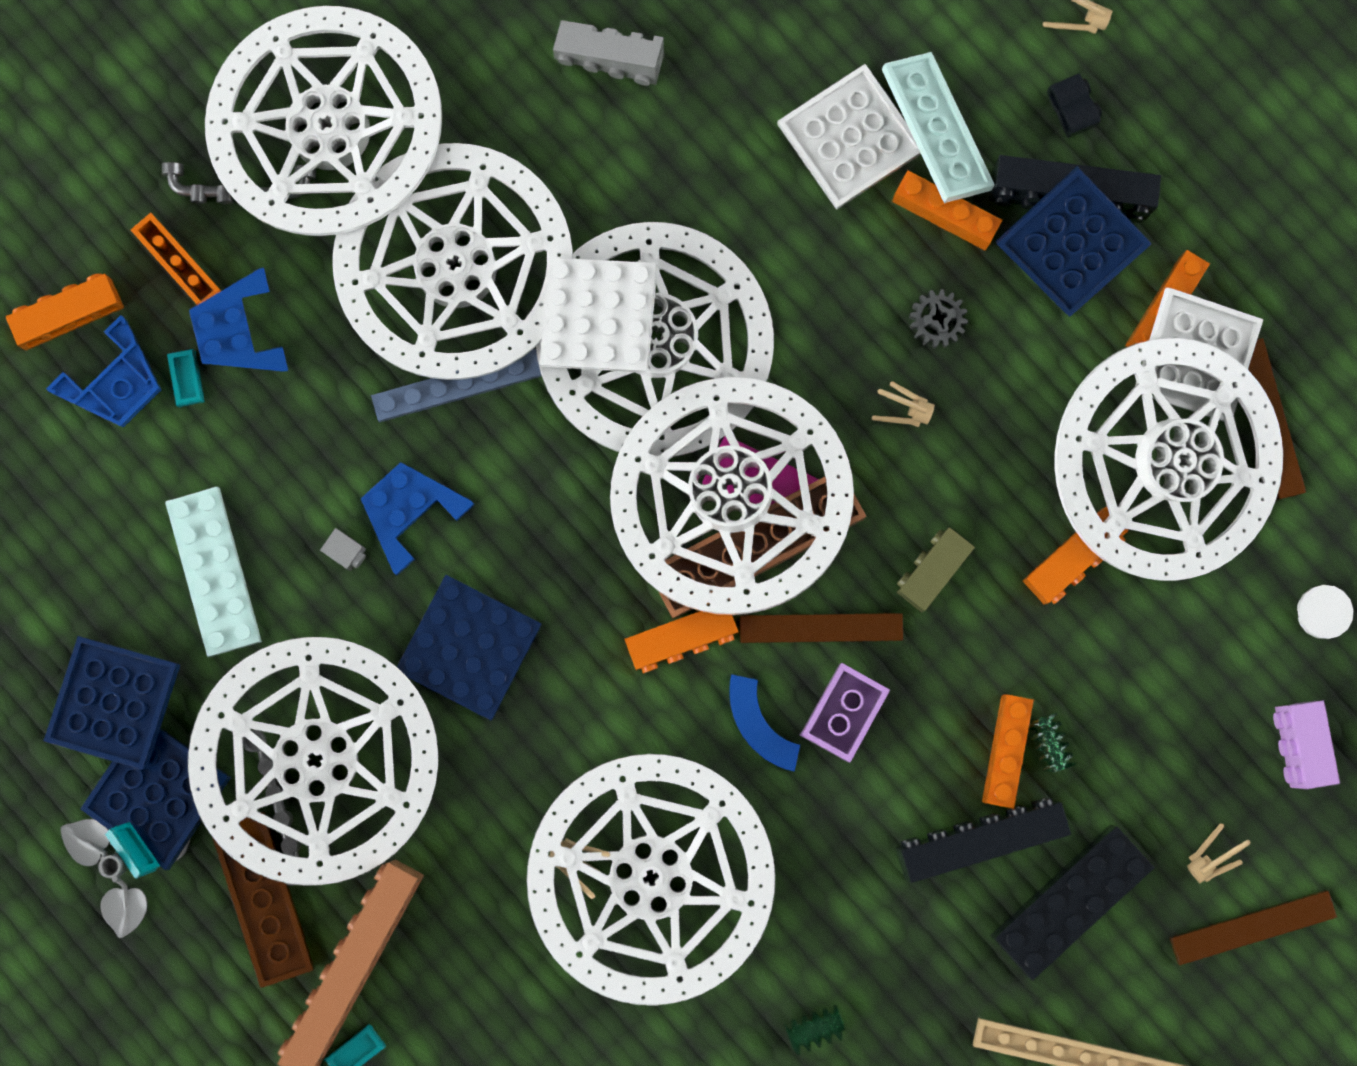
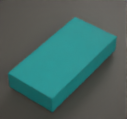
M190 349L167 354L176 406L183 407L205 402L196 351Z
M130 822L113 827L106 832V837L135 879L152 873L160 867Z
M369 1024L324 1060L328 1066H362L385 1048L386 1045Z

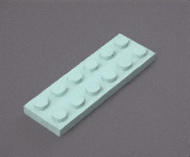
M932 52L885 63L882 71L943 202L947 203L992 191L995 184Z
M214 487L166 501V507L207 657L262 642L220 488Z

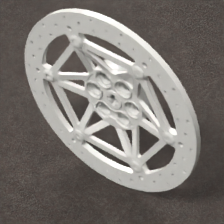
M341 6L309 7L289 12L265 23L248 35L231 52L219 70L209 94L205 117V137L208 153L218 178L228 193L251 215L268 225L290 233L312 236L337 235L366 227L382 219L398 208L417 189L426 176L438 148L442 127V106L439 89L427 60L411 39L396 26L378 16L354 8ZM318 33H341L361 38L357 46L292 48L289 44L291 40ZM379 49L390 55L405 73L413 92L414 107H403L374 58ZM272 52L276 58L243 112H233L237 96L245 79L252 69ZM351 56L329 85H323L298 60L299 58ZM358 65L354 88L352 92H349L342 88L341 85ZM292 66L312 85L310 89L301 94L298 91ZM367 66H370L394 106L393 109L363 106L360 104ZM283 68L293 100L292 105L289 108L254 113L280 69ZM347 102L344 108L337 109L339 103ZM314 103H321L317 109L311 110V106ZM367 116L389 119L370 127ZM286 118V130L282 131L258 122ZM354 123H360L356 130H349L350 126ZM301 125H307L304 131L297 132ZM393 127L367 172H364L361 155L368 145L370 136ZM404 128H414L411 144L402 163L383 185L375 189L372 181ZM254 131L288 141L292 144L279 175L275 172L256 139ZM233 133H244L273 184L267 192L259 188L243 169L234 147ZM346 145L343 152L336 153V149L339 146ZM320 146L316 153H309L313 147ZM298 156H300L307 164L290 176ZM354 162L356 175L348 170L346 166ZM315 168L337 170L349 180L348 183L295 184ZM355 192L358 197L357 201L347 205L325 209L303 208L286 203L290 194Z
M447 143L438 144L434 160L427 174L445 170L471 171L469 181L413 193L398 208L389 213L371 269L360 271L359 261L361 244L367 226L351 232L337 234L333 249V275L339 302L347 319L362 340L374 352L393 365L416 375L434 379L461 380L481 377L508 367L523 358L541 342L549 258L573 259V250L568 226L559 204L550 190L531 170L515 159L490 148L471 144ZM406 153L391 160L379 169L372 181L375 189H378L394 174ZM482 166H486L485 170H481L480 168ZM491 178L508 186L526 202L537 218L541 231L530 233L490 191L488 184ZM466 192L449 224L441 225L412 205L420 201ZM356 193L354 194L349 203L358 200ZM474 198V226L470 227L460 224L462 217ZM483 198H486L521 235L520 237L485 238L482 235ZM407 213L432 228V230L423 238H420ZM400 217L417 248L416 252L412 256L382 268L381 265L396 219ZM462 236L470 238V242L465 246L457 245V240ZM549 237H553L551 242L547 240ZM435 242L444 243L443 249L439 252L431 251V246ZM520 246L499 260H495L492 251L493 247ZM546 251L547 268L543 288L532 311L525 320H521L516 315L533 258L535 253ZM524 254L525 258L510 304L507 306L494 283L496 271ZM480 255L488 257V261L484 265L475 264V259ZM456 261H458L461 267H456L452 271L450 265H455ZM414 266L416 279L387 277L407 267ZM434 267L436 272L431 277L423 276L425 268ZM478 280L480 286L478 289L471 291L466 288L468 282ZM358 281V284L353 285V282ZM386 285L423 289L426 293L423 325H420L385 288ZM452 286L454 291L450 296H442L441 290L443 287ZM376 289L418 335L415 345L399 338L378 319L365 296L366 291ZM489 291L499 310L481 301ZM434 302L446 308L432 325ZM473 305L494 317L493 320L440 331L456 308ZM500 327L508 333L506 337L496 343L474 351L462 353L435 352L438 341ZM519 330H522L523 334L518 335L517 332ZM424 352L425 356L420 357V353Z
M644 222L625 225L604 232L589 240L573 253V259L578 257L579 259L608 261L623 253L639 250L640 260L638 262L656 263L658 265L656 286L659 293H655L654 303L660 305L662 312L657 315L653 314L652 333L654 330L656 334L660 331L662 336L660 341L657 338L654 340L651 338L648 373L636 372L641 375L650 408L658 403L651 378H666L662 399L671 394L675 373L679 370L712 379L738 377L767 381L774 349L772 319L767 301L761 287L747 266L719 241L685 226L664 222ZM647 240H650V241L652 242V244H651V245H647V244H646V241H647ZM659 249L676 251L701 261L714 270L725 283L717 288L659 259ZM659 270H663L708 293V295L682 302L668 294ZM734 285H739L740 289H735ZM734 300L739 302L742 309L748 336L747 356L742 372L732 368L728 304ZM711 303L703 314L695 320L690 308ZM717 310L720 311L723 363H720L698 341V330ZM674 316H682L686 321V325L677 327L673 324L672 318ZM541 342L536 346L538 364L540 361ZM683 342L686 344L688 351L683 354L677 353L674 349V344ZM695 350L698 351L715 370L691 364L689 360ZM659 356L665 360V366L663 368H656L652 365L651 359ZM539 365L545 386L562 414L584 435L604 447L619 452L628 436L625 433H630L632 428L615 423L600 414L584 399L586 395L591 392L596 393L640 416L649 411L601 386L604 383L634 372L611 371L598 376L602 370L581 369V376L572 380L567 368L542 367ZM574 390L576 394L572 396L569 392ZM729 404L728 413L744 419L754 406ZM708 417L685 428L677 430L667 429L662 434L664 440L658 439L649 451V454L658 457ZM730 425L731 430L736 427L735 425ZM709 428L675 456L689 454L709 446L712 428ZM722 429L720 431L719 440L725 436Z
M1164 338L1137 343L1118 351L1095 367L1082 381L1069 401L1061 419L1055 447V476L1059 497L1064 511L1079 537L1096 555L1115 568L1131 575L1154 580H1182L1204 575L1218 569L1241 553L1253 541L1269 517L1277 498L1283 469V448L1279 423L1273 406L1259 382L1248 369L1224 351L1199 341L1182 338ZM1166 364L1188 366L1209 374L1217 379L1220 385L1215 391L1157 378L1155 366ZM1134 374L1137 384L1095 433L1088 431L1092 416L1105 396L1121 381ZM1165 388L1207 398L1208 401L1190 417L1181 419L1159 389ZM1142 395L1147 424L1145 434L1108 437L1107 433L1136 399ZM1152 396L1167 414V420L1157 423ZM1235 398L1242 406L1252 428L1256 451L1255 469L1248 468L1230 406ZM1212 411L1208 426L1200 422L1204 416ZM1221 413L1236 465L1224 458L1221 442L1215 434ZM1171 428H1173L1175 432L1174 438L1172 440L1169 437V432ZM1196 434H1198L1199 436V443L1197 446L1194 442ZM1136 443L1135 458L1127 456L1108 445ZM1154 448L1157 451V458L1155 460L1152 459ZM1083 451L1091 452L1109 513L1104 522L1095 512L1086 491L1082 469ZM1103 454L1137 471V478L1118 507ZM1204 460L1207 463V468L1205 471L1202 470V463ZM1223 468L1231 472L1230 475H1221ZM1163 474V476H1164V478H1165V483H1164V485L1161 487V486H1160V483H1159V479H1160L1161 475ZM1188 480L1190 487L1189 490L1186 492L1184 489L1185 482ZM1232 483L1231 487L1198 524L1200 499L1207 495L1216 484ZM1144 486L1152 494V497L1128 510ZM1243 486L1249 487L1250 493L1232 524L1214 540L1205 544L1202 536ZM1168 500L1180 531L1133 522L1132 518L1157 503ZM1191 501L1189 523L1180 502ZM1124 529H1130L1183 541L1185 552L1177 554L1146 552L1127 544L1119 538V535Z
M727 377L710 379L686 386L659 401L642 416L625 439L619 451L611 480L610 502L614 528L619 542L634 568L651 586L666 597L686 607L714 614L737 615L763 611L781 605L805 591L822 576L839 553L846 538L853 510L854 489L852 472L844 447L834 429L816 408L800 396L776 384L750 378ZM715 397L720 398L718 401H714ZM743 404L766 409L786 419L798 430L791 436L729 414L728 405ZM704 408L709 409L710 417L658 457L649 454L655 442L673 424L693 412ZM730 425H735L779 441L782 444L754 453L739 446ZM709 428H712L709 452L704 454L697 462H668ZM721 429L730 446L718 447ZM813 431V434L808 435L807 432ZM809 446H813L819 456L826 477L827 506L824 517L815 515L812 511L803 451ZM785 452L769 471L763 459ZM637 458L641 459L640 462H635ZM724 458H730L734 461L733 465L729 468H723L719 463ZM792 458L796 460L803 502L802 511L772 488V482ZM754 467L760 472L755 477H748L745 475V471L748 468ZM668 471H691L689 484ZM640 473L651 475L660 533V538L653 544H650L646 538L638 515L637 486ZM702 475L712 477V481L707 485L698 483V479ZM661 479L666 480L688 494L691 500L671 531L667 529ZM728 485H733L734 493L728 494ZM757 493L761 494L764 499L759 504H753L749 501L750 496ZM707 501H713L716 503V508L707 512L702 509V505ZM771 501H776L796 518L768 514L767 511ZM731 511L741 512L742 517L737 521L729 520L727 516ZM696 513L703 524L677 537L691 515ZM758 522H765L796 528L754 563L751 562L754 525ZM828 527L830 530L825 532L823 529ZM715 529L721 534L733 566L684 549L681 546ZM745 531L743 561H741L730 536L731 533ZM808 533L816 537L807 552L792 567L770 580L759 584L755 583L754 574L801 536ZM672 554L735 577L736 586L733 588L717 587L694 581L674 570L665 560ZM650 555H655V558L650 559ZM749 590L750 594L745 595L744 591Z
M305 637L279 642L255 652L234 666L217 683L204 702L195 721L188 754L189 781L194 803L203 823L216 842L231 857L250 870L273 880L299 885H323L348 880L372 870L395 854L408 841L423 819L432 799L438 771V747L433 722L426 704L410 680L395 665L374 651L356 643L326 637ZM307 655L312 656V659L310 661H306L305 658ZM319 665H335L357 672L379 686L389 698L382 704L375 703L320 676ZM299 666L300 677L243 714L233 710L239 699L259 681L285 668ZM323 686L371 711L339 724L332 723L319 687ZM297 688H301L295 725L287 728L253 721L255 716ZM310 690L320 714L319 719H305ZM400 699L404 701L402 706L397 704ZM220 712H223L225 715L222 719L218 716ZM400 715L407 727L412 752L411 773L406 792L395 789L391 720ZM374 720L358 741L354 743L346 732L347 729ZM314 725L319 726L322 731L321 737L316 741L309 740L307 737L308 729ZM379 727L383 728L385 784L380 782L358 762L357 754ZM223 728L233 732L236 801L228 806L221 795L216 771L217 747ZM251 729L280 734L276 747L272 749L254 734ZM243 737L250 740L273 760V767L248 794L245 793ZM338 737L344 738L347 743L346 749L341 753H336L332 749V742ZM289 741H295L298 745V752L296 755L289 757L284 752V745ZM313 753L316 756L322 755L323 760L320 761L322 765L319 768L315 765H309V761L312 760L310 756ZM342 764L347 767L348 775L344 780L339 781L333 776V770L336 766ZM291 768L297 769L300 774L299 781L295 784H290L285 779L286 772ZM356 772L363 776L378 791L351 787L350 784ZM276 778L283 791L255 801L254 799ZM315 780L322 781L325 786V790L320 796H314L310 792V785ZM344 793L376 800V803L330 834L327 833L336 796ZM290 797H295L299 799L309 835H305L261 814L257 809ZM324 801V811L319 831H317L309 804L311 802ZM404 802H409L410 807L404 808ZM385 806L395 810L394 816L387 825L370 840L350 851L330 856L329 844ZM226 815L230 818L228 822L224 821V816ZM249 817L309 846V857H294L274 851L248 835L239 826V822ZM318 860L323 862L322 867L317 866Z
M655 754L634 755L610 761L585 773L567 787L554 801L541 821L531 847L527 872L528 899L532 917L545 946L554 959L566 972L589 989L608 998L639 1005H660L684 1001L703 994L731 976L749 957L763 934L772 909L775 886L774 861L770 843L758 815L746 798L725 778L711 769L683 758ZM620 776H625L626 781L620 782ZM640 781H663L678 784L701 794L709 800V804L701 810L637 794L634 784ZM615 789L618 800L571 849L561 846V841L567 829L581 810L600 795ZM721 800L725 801L724 807L719 806ZM640 804L693 816L695 820L666 837L657 836L641 810ZM619 810H622L623 847L619 851L609 852L610 857L602 856V852L583 853L582 849ZM631 810L636 815L647 835L634 839L631 838ZM724 816L733 825L745 852L748 870L747 891L737 890L733 882L717 823ZM700 827L687 852H684L675 841ZM707 832H710L725 887L718 885L691 869L690 862ZM640 843H646L651 847V854L646 858H640L635 853V849ZM669 849L676 851L678 854L677 861L671 865L664 863L662 860L663 853ZM549 851L554 852L553 857L548 856ZM612 860L610 874L605 875L582 861ZM627 863L631 866L632 873L629 877L621 878L617 875L616 868L619 864ZM555 866L566 868L585 933L579 941H575L568 931L557 906L554 889ZM577 870L611 887L612 894L594 926L590 922ZM648 870H653V874L658 873L659 877L655 878V884L650 885L649 881L644 882L643 877L647 876ZM680 876L685 880V887L681 891H674L670 888V881L673 877ZM697 881L720 896H690L692 882ZM629 890L637 891L640 895L638 903L634 905L626 903L624 900L625 893ZM663 897L667 903L665 909L662 911L653 910L650 905L653 898ZM753 900L754 905L748 906V901ZM615 904H618L627 912L625 917L602 931ZM682 905H720V908L683 947H680L679 909ZM731 909L741 911L740 919L725 943L705 961L688 969L684 958ZM665 917L671 918V947L655 923L656 920ZM637 918L644 919L663 953L659 954L611 942L607 938ZM601 948L666 964L668 975L660 977L628 975L603 965L595 960L592 955ZM581 951L583 956L577 957L576 953ZM678 976L683 977L682 982L676 980Z

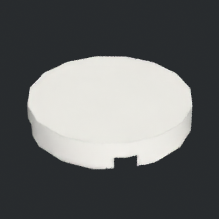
M1321 585L1310 588L1302 595L1297 605L1298 620L1301 627L1306 633L1315 638L1330 639L1340 636L1349 628L1353 620L1351 600L1344 591L1335 586Z

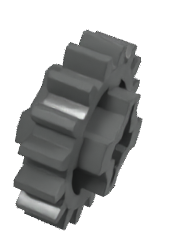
M942 289L936 296L933 290L929 291L928 298L921 295L919 297L921 304L914 303L912 308L916 312H912L909 315V319L915 320L909 326L910 329H917V333L914 336L915 339L922 336L924 338L922 345L925 346L930 341L932 342L933 349H936L939 343H942V346L947 348L948 340L955 344L958 341L956 334L962 336L965 332L960 326H965L968 323L967 319L962 318L967 313V309L959 308L963 301L961 299L956 302L953 301L954 293H951L948 297L944 296L945 293ZM941 303L949 306L951 309L942 306ZM928 305L929 315L921 318L922 310ZM936 314L939 318H944L941 324H939L938 320L933 321ZM956 320L954 329L948 333V323ZM926 329L931 330L935 335L930 334Z

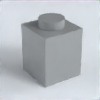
M336 528L320 549L321 552L350 571L353 567L358 568L366 557L363 554L366 548Z

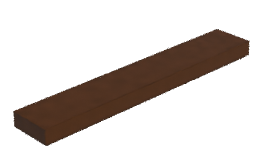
M1263 338L1257 339L1248 371L1255 377L1267 394L1279 423L1283 448V469L1277 499L1280 500L1304 494L1306 489Z
M903 613L740 616V643L903 641Z
M1324 890L1169 938L1178 965H1183L1337 918L1329 891Z

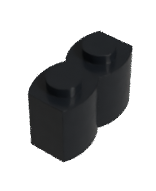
M1079 73L1050 85L1047 90L1052 107L1057 113L1060 124L1068 138L1096 127L1101 122L1100 117H1102L1100 106L1090 98L1091 87L1087 79H1083Z

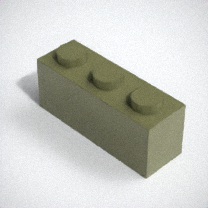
M950 527L944 532L939 530L930 541L933 547L928 553L923 550L914 561V564L917 566L911 574L906 572L897 583L900 588L896 593L921 613L929 607L975 548Z

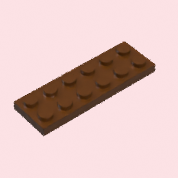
M249 817L239 822V826L248 835L264 846L277 851L270 827ZM213 838L260 989L314 970L315 967L288 884L270 879L243 866L231 857Z

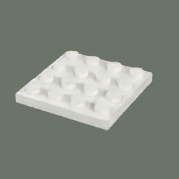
M866 64L777 122L779 128L836 210L921 155L906 121Z
M549 258L539 365L542 367L648 373L658 265L648 262Z
M1165 288L1149 340L1182 338L1199 341L1224 351L1248 369L1263 319L1172 288ZM1169 364L1155 366L1157 378L1215 391L1220 385V382L1209 374L1188 366ZM1165 388L1159 389L1171 405L1193 412L1197 411L1208 401L1207 398ZM1236 398L1230 404L1233 416L1238 403ZM1210 411L1206 416L1211 417L1212 411ZM1221 413L1219 420L1224 421Z

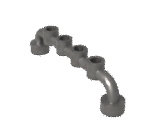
M172 162L162 163V175L167 176L168 185L172 191L178 195L190 197V202L207 203V197H217V203H233V197L228 193L224 185L184 186L178 181V177L184 176V165ZM304 165L294 166V173ZM316 168L300 179L299 184H310V180L316 179ZM259 187L264 192L269 190V187ZM290 194L288 199L298 198L303 194Z
M251 730L266 743V736L262 731ZM243 737V747L249 752H257L260 760L258 770L265 776L273 767V760L250 740ZM276 778L267 785L268 788L265 794L268 797L283 791L282 786L278 785ZM283 800L272 803L275 811L273 819L291 828L293 815L286 811ZM281 833L283 839L281 843L282 851L287 855L299 857L298 851L301 848V842Z

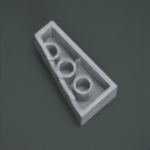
M561 20L553 53L554 59H557L559 63L566 66L577 64L590 72H598L600 70L608 72L611 77L617 79L627 77L634 79L640 85L647 86L649 83L656 85L664 57L663 37L654 36L653 41L646 40L641 33L632 32L630 36H623L617 29L611 28L598 32L597 28L593 25Z

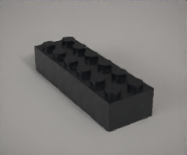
M1000 155L991 172V178L995 186L992 191H989L988 201H995V204L998 206L1018 204L1022 208L1030 210L1078 166L1132 223H1141L1143 220L1146 221L1158 207L1161 175Z
M1041 798L1032 801V807L1026 808V806L1021 807V805L1015 806L1014 809L1008 808L1005 810L1006 815L999 816V814L995 815V813L979 817L980 822L973 824V822L969 823V821L953 825V831L946 832V830L939 829L927 833L928 838L923 840L916 837L900 841L902 846L895 849L906 881L914 883L1072 835L1062 803L1053 801L1052 798Z
M1109 825L990 936L1020 970L1033 981L1155 867L1117 826Z

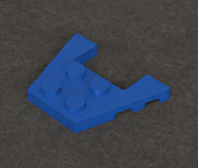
M264 267L255 270L243 279L238 280L226 289L189 309L202 364L288 371L282 346L254 352L243 307V297L270 292Z
M120 315L104 333L123 352L84 390L65 372H62L46 389L50 393L124 428L161 391V388L127 320Z
M401 462L361 498L392 571L397 576L415 560L397 538L437 501L441 503L456 521L475 505L471 500Z

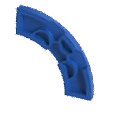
M731 674L729 688L730 705L740 733L746 742L764 759L778 767L795 772L800 745L780 737L765 721L757 700L758 680Z

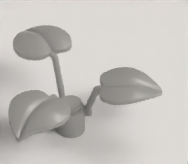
M85 819L61 826L63 842L72 858L84 866H94L99 862L101 875L106 878H112L113 882H117L122 887V889L113 888L104 895L101 901V913L119 938L127 936L140 925L145 917L147 899L141 889H128L127 884L119 878L120 875L126 872L127 866L119 854L108 855V852L104 850L110 843L105 835L108 829L94 819ZM190 840L188 841V843L186 844V846L184 847L176 861L179 860L186 853Z

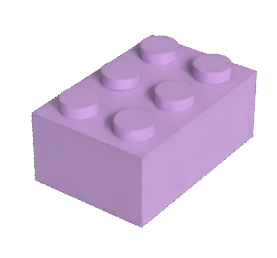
M839 664L800 736L844 761L851 762L890 690L847 665Z
M1310 701L1275 707L1276 713L1273 714V720L1276 729L1280 731L1281 740H1279L1278 746L1280 754L1285 757L1284 777L1286 782L1290 784V788L1310 789L1340 784L1324 701Z

